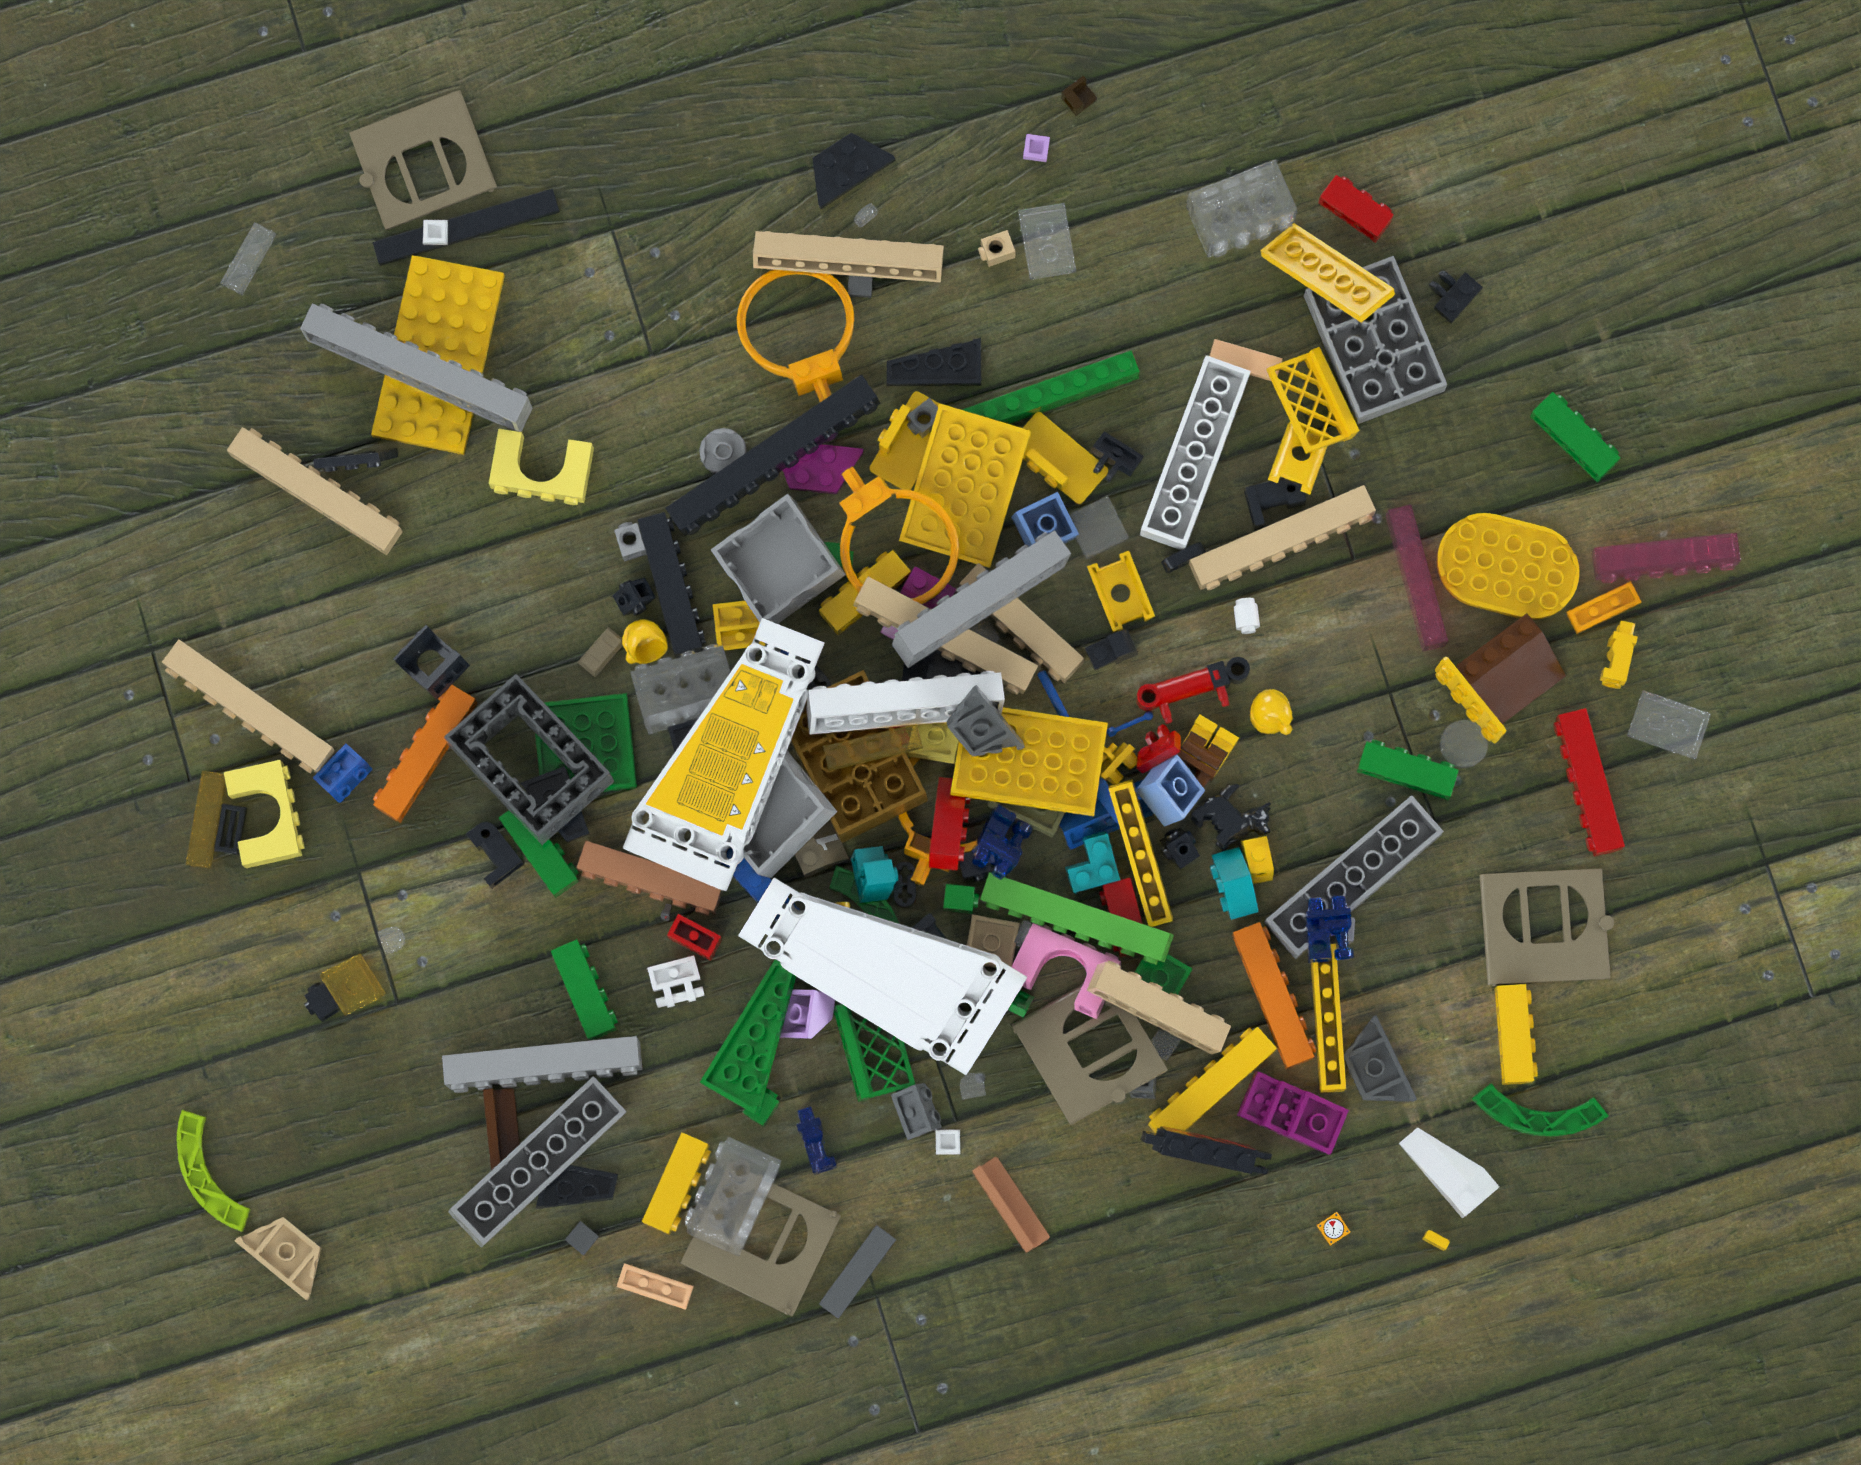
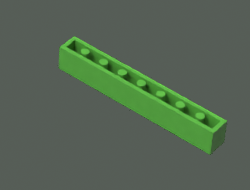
M989 872L980 900L987 902L986 907L999 911L1000 907L1009 909V915L1022 918L1023 914L1030 916V922L1044 926L1045 922L1054 925L1053 930L1065 934L1067 930L1076 932V938L1088 942L1090 937L1099 940L1098 945L1109 949H1112L1113 945L1121 947V953L1132 957L1135 956V953L1144 955V961L1156 965L1158 960L1165 962L1174 936L1171 933Z

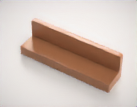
M997 1157L972 1170L973 1175L1026 1254L1049 1239V1234Z

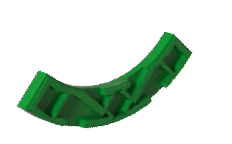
M836 865L829 887L830 890L848 897L866 914L899 924L887 900L860 903L854 872Z
M1491 1083L1471 1098L1480 1109L1500 1124L1515 1131L1534 1136L1554 1137L1574 1134L1586 1130L1609 1117L1594 1097L1577 1107L1564 1111H1537L1515 1104L1500 1093Z

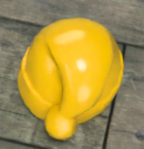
M646 619L636 620L629 624L624 631L622 645L627 652L626 661L629 664L636 662L647 664L658 660L666 654L668 649L666 636L653 621Z
M1274 689L1260 692L1253 700L1250 709L1252 725L1264 734L1281 732L1284 735H1288L1292 732L1293 728L1290 724L1293 719L1292 710L1286 696Z

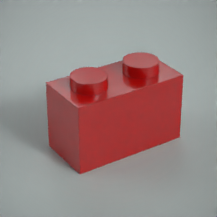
M680 914L677 915L667 934L670 940L710 961L722 942L720 935Z

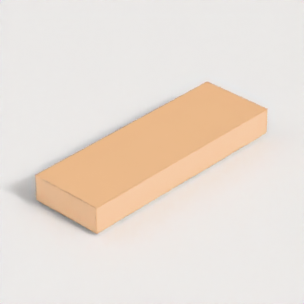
M1214 339L1210 357L1251 371V376L1269 381L1271 379L1266 369L1282 363L1283 360L1280 357Z
M625 1263L616 1286L685 1310L694 1286Z

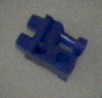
M1000 804L990 812L976 845L972 849L974 853L972 863L981 868L987 862L995 865L991 872L992 875L1002 880L1017 866L1023 852L1020 848L1023 839L1030 837L1033 829L1026 822L1016 821L1012 828L1014 833L1012 839L1009 841L1004 838L1017 815Z
M1345 896L1331 897L1332 909L1323 910L1322 898H1310L1308 900V911L1305 914L1308 963L1329 962L1331 960L1330 936L1337 937L1338 949L1334 950L1335 960L1354 958L1353 948L1348 947V932L1352 922L1351 909L1347 908Z
M811 1107L798 1110L801 1123L796 1124L800 1136L803 1137L813 1174L817 1175L836 1169L837 1165L834 1156L829 1158L825 1153L823 1146L825 1138L821 1131L823 1126L820 1117H814Z

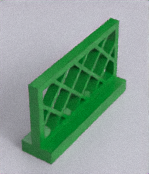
M843 1004L834 1007L833 1012L858 1102L901 1091L915 1085L905 1044L902 1040L895 1036L889 1040L879 1034L880 1027H878L877 1031L864 1025L867 1020L866 1018L863 1019L862 1023L852 1017L851 1009ZM855 1024L859 1026L857 1031L855 1028ZM862 1028L874 1035L868 1046L861 1043L858 1039V1034ZM876 1037L888 1043L883 1055L870 1048ZM891 1045L900 1050L901 1058L898 1063L885 1057ZM861 1047L865 1049V1052L863 1054ZM868 1051L880 1058L875 1069L865 1065L864 1058ZM883 1060L895 1067L889 1078L877 1072ZM897 1069L906 1073L909 1083L899 1085L891 1079ZM867 1070L872 1073L870 1077L868 1076ZM874 1075L886 1081L883 1089L875 1092L872 1091L870 1083ZM889 1083L894 1086V1087L887 1088V1086L889 1085Z

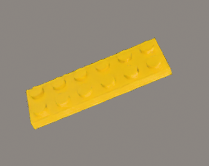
M1295 223L1260 250L1261 256L1359 322H1363L1395 295L1393 287Z

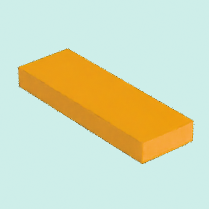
M1630 581L1567 611L1566 614L1576 634L1641 604V600Z

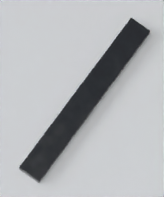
M552 188L448 219L447 245H424L422 227L375 241L373 246L378 263L382 266L412 257V255H419L553 215L560 211Z

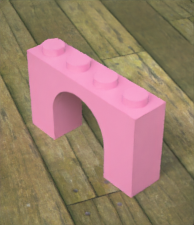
M1033 923L1012 965V968L1027 976L1022 987L1031 990L1042 967L1050 959L1058 956L1072 957L1083 965L1087 973L1082 988L1074 1002L1075 1010L1097 1019L1106 1000L1088 992L1089 983L1098 964L1112 961L1121 966V961L1111 953L1106 952L1103 954L1096 951L1097 949L1088 943H1083L1082 945L1075 942V939L1068 934L1062 933L1059 935L1052 932V928L1047 925L1041 926Z

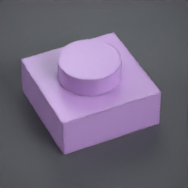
M1027 134L1023 159L1046 162L1050 137Z

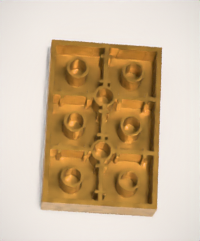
M864 670L827 688H835L841 684L857 686L864 682H869ZM806 700L791 738V743L809 778L836 809L837 812L830 821L841 843L928 801L926 792L893 727L810 734Z

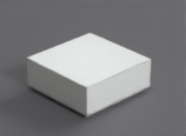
M424 220L423 244L447 245L448 221Z
M936 1130V1155H960V1130Z

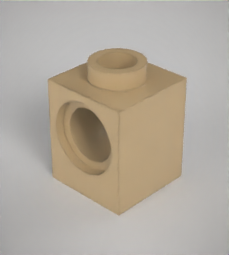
M1008 230L981 239V247L978 248L981 260H986L989 267L1015 258V249ZM993 245H998L1002 248V251L995 254L989 249Z

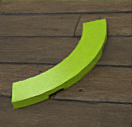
M182 1110L177 1129L178 1161L184 1180L192 1195L209 1214L225 1225L243 1232L251 1209L233 1201L216 1185L204 1160L202 1135L206 1117Z

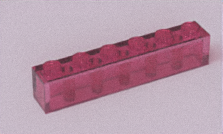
M1410 504L1387 511L1386 520L1422 652L1444 647L1448 642L1412 506Z
M1737 533L1596 547L1592 551L1595 580H1602V583L1615 582L1616 578L1623 577L1627 581L1637 580L1642 575H1649V578H1658L1664 576L1663 573L1673 572L1674 576L1687 574V571L1697 570V573L1710 572L1711 568L1720 567L1721 571L1734 569L1741 561Z

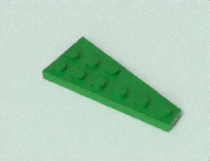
M776 959L700 1081L702 1085L758 1117L796 976L780 965V961Z

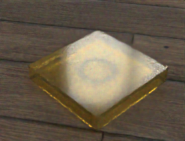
M361 953L320 974L321 979L345 1016L386 994Z

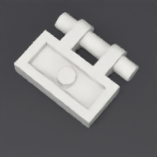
M694 955L647 968L653 991L663 990L664 997L656 998L658 1008L664 1006L668 1008L673 1007L675 1003L686 1000L692 1002L696 1001L697 997L705 996L703 987L694 989L691 982L701 980ZM684 984L686 991L672 994L671 987Z

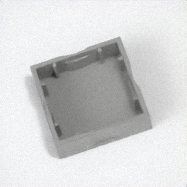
M786 494L760 513L752 523L737 530L711 549L727 575L738 585L744 600L759 622L764 618L779 624L846 575L797 502L789 494Z
M786 751L754 835L749 844L745 845L743 849L744 858L758 875L772 878L837 812L788 751Z

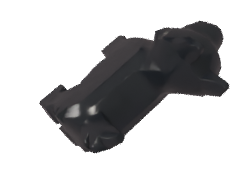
M1227 784L1225 789L1222 788L1219 795L1209 798L1203 806L1198 807L1191 814L1192 822L1199 828L1203 826L1204 821H1212V825H1215L1214 829L1218 830L1219 834L1216 837V845L1222 851L1227 850L1230 844L1250 832H1256L1260 836L1270 833L1268 827L1270 818L1268 812L1271 810L1269 807L1271 805L1270 802L1241 813L1228 801L1230 796L1239 788L1238 784Z

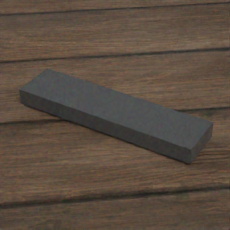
M876 1225L819 1305L839 1319L896 1239Z

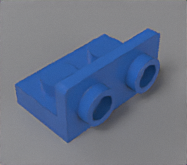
M345 744L318 771L313 779L337 802L341 803L367 777L372 768L351 747Z

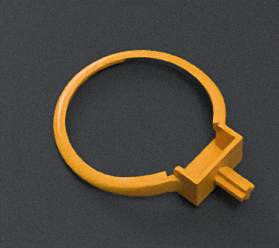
M771 270L763 274L750 285L739 304L737 330L742 345L752 359L762 368L778 376L793 380L798 396L815 391L819 402H822L832 395L829 385L843 380L838 362L850 344L854 329V310L848 292L831 274ZM796 274L813 276L829 284L840 296L846 312L844 334L834 351L831 349L789 364V368L774 364L762 357L754 349L748 338L746 314L750 302L762 287L777 278Z
M853 466L845 470L841 475L853 491V494L840 502V505L847 514V521L841 536L840 556L849 582L860 592L863 584L857 578L850 560V542L856 527L851 524L896 494V499H911L930 507L941 518L948 531L951 554L945 573L932 589L921 596L912 598V600L920 604L933 599L949 583L958 562V536L947 512L936 501L922 493L905 489H890L880 476L865 485Z
M911 757L909 760L912 766H914L921 758ZM905 812L898 816L902 827L909 836L904 848V854L919 860L911 881L924 886L931 870L929 868L931 839L912 830L914 825ZM1002 814L996 827L986 836L970 843L961 844L960 846L965 847L964 853L986 848L1003 833L1011 817Z

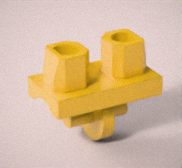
M1124 742L1119 747L1114 743L1108 748L1104 746L1100 777L1112 785L1118 784L1124 776L1116 768L1121 763L1128 769H1132L1137 764V757L1132 752L1135 748L1131 744L1127 745Z

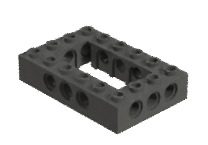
M517 674L444 736L449 747L541 845L614 782L610 772ZM518 715L575 774L571 780H566V784L553 796L549 795L547 797L548 800L540 807L531 794L528 795L523 790L518 780L512 778L507 773L500 761L497 762L485 746L490 739Z

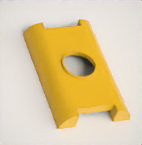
M1289 422L1268 480L1278 483L1279 478L1282 477L1302 484L1300 491L1311 494L1327 447L1311 452L1310 457L1305 461L1295 459L1292 455V449L1298 446L1302 447L1291 422ZM1311 432L1307 433L1306 438L1310 446L1317 444L1319 436Z
M1129 551L1119 554V561L1101 568L1098 567L1097 563L1087 566L1113 632L1123 630V624L1143 617L1144 621H1148L1155 617ZM1123 584L1129 588L1130 596L1125 602H1117L1112 598L1111 591L1114 586Z

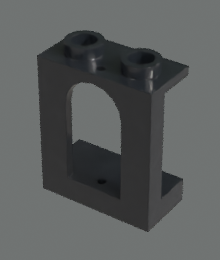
M427 625L417 632L415 637L393 658L411 678L436 700L470 666L456 650L450 648ZM433 650L445 660L430 676H427L418 667V659L424 652Z

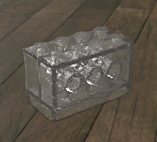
M1276 159L1189 193L1186 205L1207 257L1213 255L1214 257H1220L1226 254L1228 249L1236 247V249L1243 248L1249 244V241L1256 238L1263 240L1269 237L1271 232L1278 229L1280 232L1285 231L1288 227L1293 226L1292 224L1295 223L1297 207Z
M718 644L704 647V651L698 653L688 651L682 653L680 658L673 660L671 657L658 660L656 665L642 664L634 668L635 671L630 672L648 734L667 730V727L694 720L701 716L731 673L723 646L718 647ZM710 676L711 678L708 682L702 681L705 677ZM683 683L689 684L686 688L681 687ZM659 690L665 691L662 695H659L657 693L659 692Z
M728 1137L726 1142H720L715 1153L716 1164H710L705 1175L707 1183L705 1187L702 1185L699 1187L694 1202L697 1205L695 1209L690 1207L684 1225L687 1226L686 1233L740 1257L780 1170L781 1160ZM735 1170H743L745 1175L738 1176ZM733 1192L734 1197L727 1198L725 1193ZM722 1214L724 1219L716 1220L714 1215Z

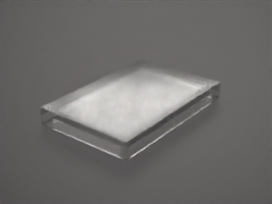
M1065 203L1018 210L1029 279L1076 272Z
M1643 690L1627 736L1695 760L1711 714Z

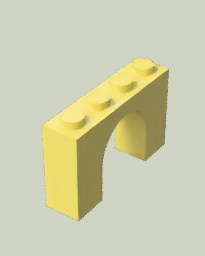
M498 429L489 479L490 488L494 489L495 493L508 494V492H515L517 496L523 498H531V495L541 496V500L549 502L560 499L569 505H578V502H585L594 451L592 443L568 440L565 462L561 472L549 481L537 482L528 479L520 470V458L524 442L522 432Z
M281 760L224 772L228 796L231 799L262 793L274 797L280 806V819L273 831L265 836L238 842L242 865L245 868L302 856L301 849H305L302 835H298L296 826H300L297 811L293 812L292 808L295 796L293 789L288 788L287 780L291 779L288 765L284 766Z

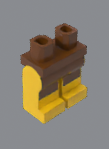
M1199 714L1177 755L1188 769L1196 772L1195 778L1204 788L1209 781H1213L1215 775L1237 744L1239 737L1220 727L1211 744L1206 748L1218 725Z

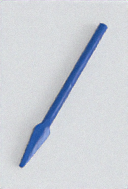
M1045 670L1039 672L1037 676L1057 715L1069 717ZM1100 777L1097 798L1118 824L1108 783Z

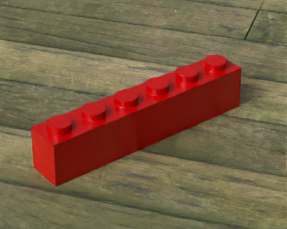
M1584 708L1560 714L1557 716L1556 722L1553 723L1554 731L1557 737H1561L1563 744L1560 746V752L1563 760L1567 759L1569 768L1566 769L1569 782H1573L1575 787L1573 799L1576 806L1580 805L1582 814L1579 815L1581 827L1587 830L1588 837L1585 840L1588 851H1592L1595 857L1622 850L1625 845L1587 709Z

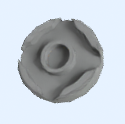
M726 428L715 429L702 440L699 450L701 462L713 474H716L747 453L746 444L741 436L734 430Z

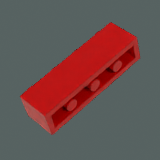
M939 777L929 868L958 870V862L964 860L965 847L960 845L961 842H966L967 828L963 827V823H968L969 809L965 808V804H970L971 798L951 795L953 778Z

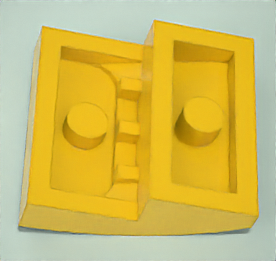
M746 601L713 604L718 651L743 649L750 646L760 622ZM759 641V644L765 646L764 642Z

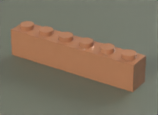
M585 841L577 865V870L582 872L581 876L594 880L595 877L604 879V884L617 887L618 884L627 886L626 890L629 892L640 894L643 891L649 893V897L654 900L663 902L665 898L673 901L672 905L686 909V906L696 908L695 912L705 916H709V913L716 914L723 892L721 889L661 864Z

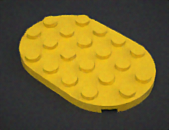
M1472 514L1453 524L1443 536L1437 552L1439 577L1453 597L1466 605L1519 619L1526 613H1528L1532 620L1544 619L1556 614L1571 600L1579 582L1580 571L1577 556L1563 536L1547 527L1497 514Z

